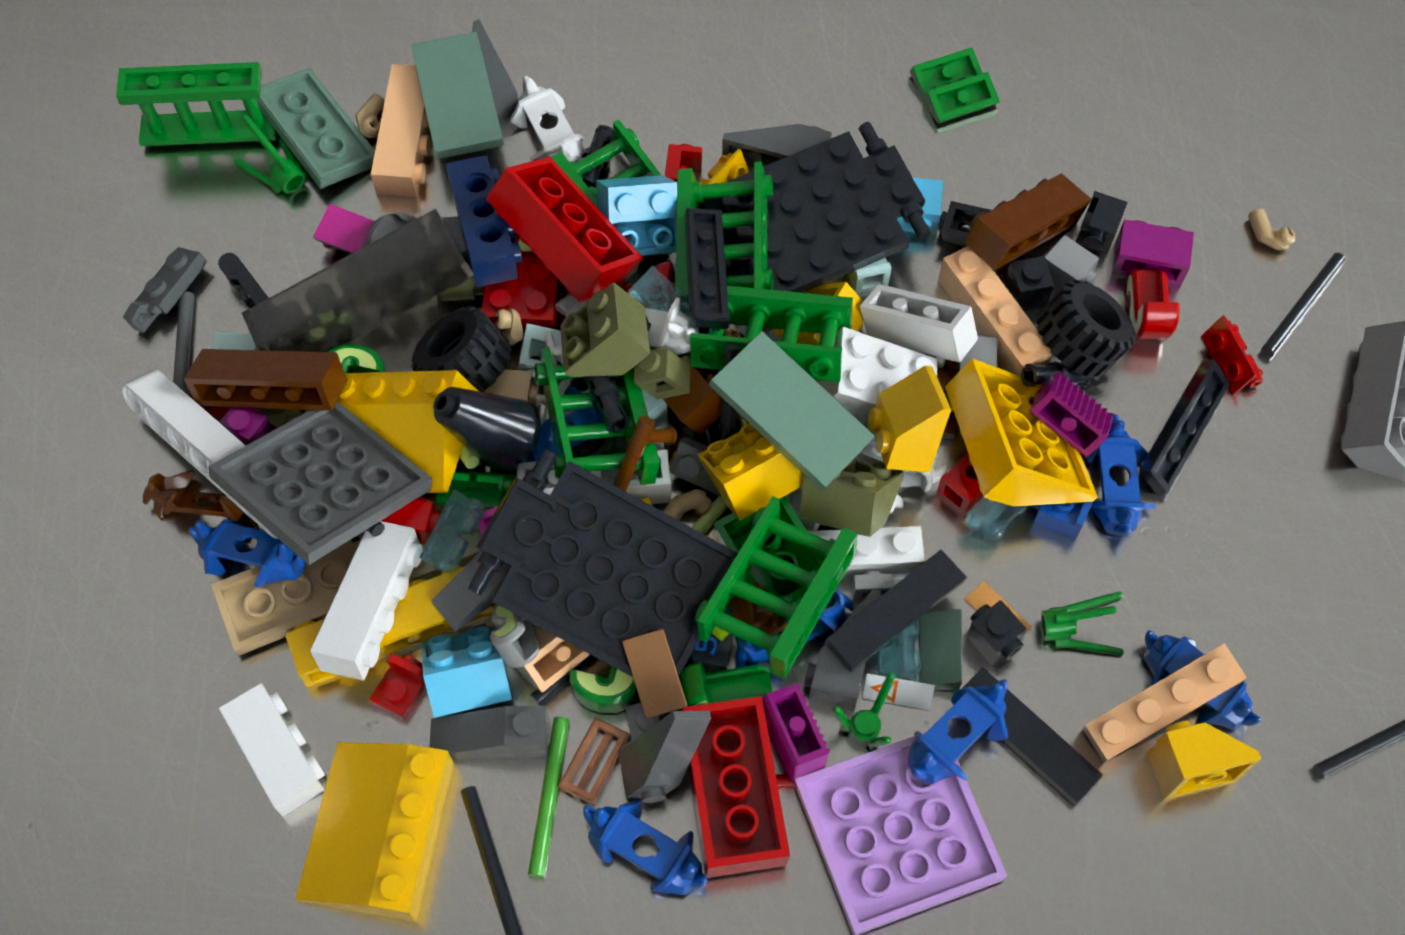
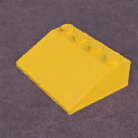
M973 358L945 386L950 406L954 411L960 428V434L964 439L970 456L969 460L974 467L980 484V491L985 498L1010 506L1093 502L1098 498L1080 452L1029 412L1035 393L1041 387H1026L1021 381V376Z
M457 370L345 373L348 381L337 401L432 478V488L427 493H448L464 444L435 420L433 404L437 395L449 387L478 390Z
M337 742L295 900L303 903L417 922L454 767V762L447 750L411 744Z

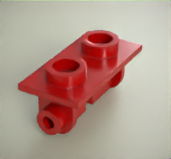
M1223 315L1201 337L1213 360L1216 361L1230 382L1229 389L1232 395H1235L1247 384L1250 388L1260 385L1263 382L1261 377L1263 371L1258 368L1251 354L1246 355L1245 350L1248 348L1238 332V326L1236 324L1232 325L1231 321H1228L1225 315Z

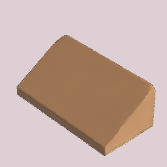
M658 629L622 641L645 718L687 707L664 630Z

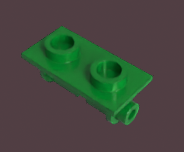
M455 470L448 493H437L435 503L439 505L492 509L502 501L515 474Z

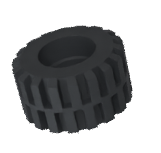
M1074 280L1067 282L1038 312L1036 317L1038 333L1043 336L1042 341L1051 349L1050 352L1065 366L1088 377H1099L1105 374L1136 341L1133 323L1121 305L1104 290L1086 281Z
M469 306L465 309L460 308L452 313L450 312L426 331L415 347L416 351L412 355L411 361L413 363L411 367L413 371L457 370L478 391L485 392L505 370V365L511 357L509 355L511 345L506 336L481 309Z

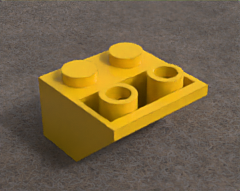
M750 423L743 426L738 433L725 440L712 443L708 446L707 450L698 454L700 462L725 504L740 521L757 512L761 507H766L773 496L780 499L803 485L802 472Z

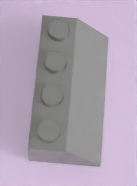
M1405 321L1365 328L1363 342L1359 346L1360 358L1358 368L1353 376L1354 388L1352 398L1347 406L1348 418L1345 433L1341 436V449L1358 468L1405 481Z

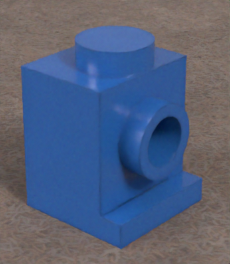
M1092 502L1032 505V508L1038 510L1033 523L1076 540Z

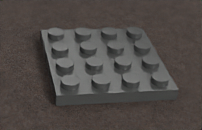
M338 401L332 411L310 410L208 466L209 477L308 565L427 493L432 488V478Z

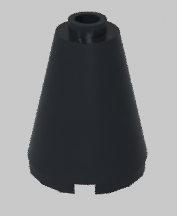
M449 387L435 398L433 404L435 420L489 467L501 472L513 471L518 468V466L514 465L522 457L528 459L533 453L539 440L541 421L540 418L535 416V406L526 400L458 387Z

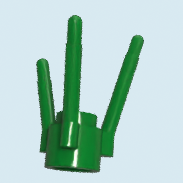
M243 114V121L275 161L270 167L271 178L240 159L234 161L235 165L269 185L275 193H280L282 190L287 194L297 191L306 180V171L298 163L293 152L283 139L280 138L279 143L288 160L281 157L247 114Z
M1122 592L1102 595L1063 607H1052L1049 610H1042L1041 626L1044 640H1054L1055 649L1069 647L1122 656L1124 654L1122 648L1069 639L1070 635L1077 634V620L1100 617L1117 612L1115 606L1084 609L1119 600L1123 597Z
M893 672L888 673L870 710H860L851 719H847L839 706L833 708V712L840 722V730L848 732L850 740L854 744L861 747L869 746L874 751L879 746H884L891 742L889 736L878 737L881 730V721L878 716L895 679Z

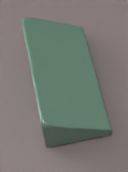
M961 609L929 612L920 617V683L935 685L934 690L957 691L962 684Z

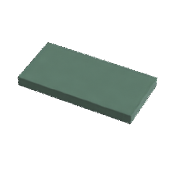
M477 32L411 44L436 159L504 146Z
M311 68L261 85L260 99H256L261 112L320 189L372 168L375 150Z
M763 331L709 383L713 390L821 491L875 437Z

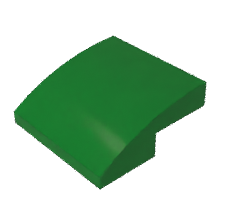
M973 47L914 65L910 70L918 92L937 123L948 121L999 104L1000 102L989 73H983Z

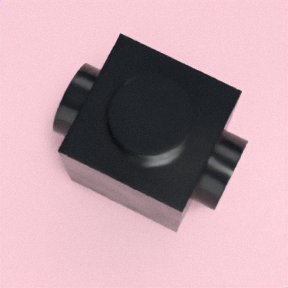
M999 600L992 607L988 604L983 605L970 617L972 622L967 638L992 666L1003 657L1006 660L1010 659L1024 646L1022 640L1027 628L1002 600Z

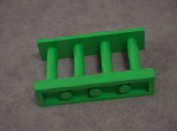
M259 62L119 68L116 92L119 104H138L143 114L141 115L139 133L140 146L259 141L243 121V114H247L268 140H276V130L261 112L256 100L260 99L262 69ZM222 100H242L246 110L226 111ZM207 101L212 112L192 113L188 102ZM173 103L177 113L158 114L154 104Z
M619 119L613 122V142L576 163L574 161L569 162L562 152L551 157L596 207L597 187H588L582 180V175L621 152L632 167L611 179L661 175L639 146V140L634 131L630 128L626 129ZM638 265L631 275L638 272Z
M761 161L754 162V180L703 185L701 181L697 182L692 168L678 170L675 297L680 298L683 312H689L686 208L698 209V204L703 203L704 199L754 194V211L722 214L723 228L754 225V242L724 245L725 259L754 257V274L726 277L727 286L773 290L772 270L767 269V197L773 196V181L771 175L765 174Z
M727 286L729 324L747 326L745 337L723 336L724 329L709 328L708 334L691 333L690 336L691 367L722 370L724 367L726 344H738L741 352L761 333L763 327L784 329L782 341H773L814 380L840 382L842 348L834 347L838 330L842 327L852 328L853 298ZM799 331L821 333L819 345L797 343Z
M550 347L542 348L541 362L535 363V380L537 386L543 385L558 456L554 462L556 479L560 478L569 461L589 472L620 469L626 452L573 458L570 441L623 436L625 440L631 438L639 417H649L643 391L634 384V367L624 375L609 376L610 379L616 380L617 388L620 392L619 400L630 420V424L625 430L619 433H612V431L609 433L604 423L566 426L563 410L594 408L589 399L591 393L560 395L557 380L583 378V376L568 377L563 373V365H553ZM655 444L646 445L644 453L635 468L640 485L655 484L660 461Z
M773 496L765 509L761 507L757 511L752 522L751 533L709 601L704 600L699 606L695 616L699 639L707 642L715 627L767 650V655L770 656V673L785 679L857 553L858 533L843 527L836 540L831 538L827 541L780 520V499ZM773 533L822 555V560L824 561L818 571L813 569L810 572L762 549ZM755 564L804 586L806 593L800 602L794 601L790 603L744 582V579L752 565ZM736 595L786 618L785 622L787 625L782 634L776 633L773 636L724 612Z

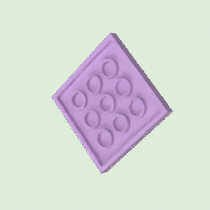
M915 736L794 780V785L853 935L862 934L1004 881L1008 877L967 781L955 775L934 784H924L912 776L907 758Z

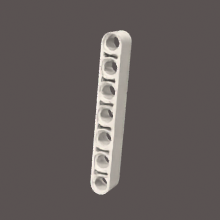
M157 369L121 387L126 404L142 421L270 536L278 539L277 536L209 477L208 466L245 447L240 440Z

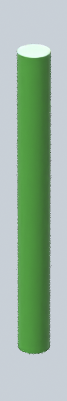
M554 717L528 869V876L543 878L545 873L569 719L565 717Z

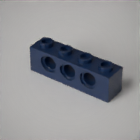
M487 155L446 163L451 192L476 288L519 279L516 264L523 263L518 241L511 242L510 239L516 237L515 231L496 213L493 206L486 200L500 178L498 169H491Z

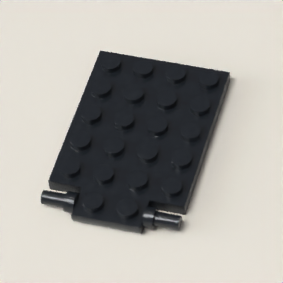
M865 122L858 128L867 144L865 150L869 156L863 158L848 131L763 166L765 174L771 175L773 181V196L767 197V269L772 270L773 290L803 293L909 248V240L897 220L899 217H902L906 223H910L919 240L927 239L931 235V231L922 217L924 213L922 207L925 204L922 193L895 145L888 148L884 139L878 137L870 122ZM754 171L727 182L754 180ZM754 194L704 199L703 203L698 204V209L722 210V214L754 211ZM754 225L723 228L724 245L754 242ZM754 257L725 259L727 277L754 274Z
M544 448L531 472L527 471L522 480L514 477L479 540L476 548L483 551L477 561L480 565L467 589L481 596L493 573H499L503 563L511 567L494 596L493 603L632 678L622 641L663 629L679 677L699 640L698 625L695 622L697 610L704 600L709 601L738 553L571 461L567 463L551 494L543 492L548 483L545 479L558 457L555 453Z

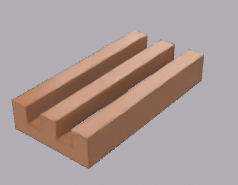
M595 717L564 773L558 789L565 793L568 792L573 797L579 800L582 799L594 807L620 759L619 751L626 747L631 738L630 733ZM601 729L605 731V734L576 786L571 782ZM614 736L617 737L618 740L591 791H586L585 789Z

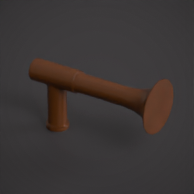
M640 416L613 485L626 491L646 445L655 443L673 444L677 439L676 430L673 427L654 429L656 423L653 419Z

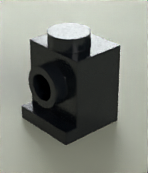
M1094 191L1080 229L1086 231L1082 244L1091 250H1100L1108 253L1128 202Z
M951 201L948 212L943 211L941 214L938 231L941 232L944 242L967 247L965 241L970 232L960 231V228L965 225L969 226L979 213H988L991 210Z

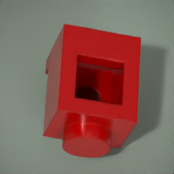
M969 453L948 473L946 472L941 477L937 493L964 516L984 497L980 491V484L974 467L969 460Z
M420 496L381 521L414 528L419 543L431 545L434 533H439L441 530L443 511L435 510L433 503Z

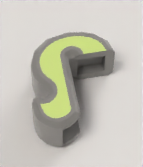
M496 604L491 619L497 630L491 632L490 640L508 667H524L531 663L539 653L535 625Z

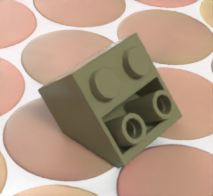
M614 282L603 291L596 292L586 305L576 313L569 314L560 325L563 373L568 377L624 375L650 355L645 306Z
M855 457L823 491L804 475L799 519L841 530L845 527L860 535L871 537L886 524L903 481L904 471L886 469L882 461L868 463L856 460Z

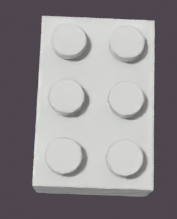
M842 327L837 331L834 347L842 348L841 381L818 380V383L860 423L868 426V414L871 408H875L879 393L925 365L932 366L937 376L938 359Z

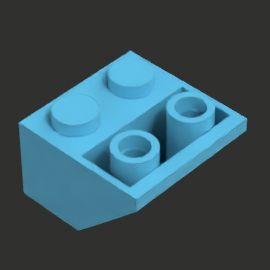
M664 175L596 180L597 208L641 256L676 253L677 182Z
M479 625L470 628L465 633L452 636L449 634H439L431 637L426 642H422L423 677L434 718L512 700L506 664L490 640L491 632L497 630L495 626Z

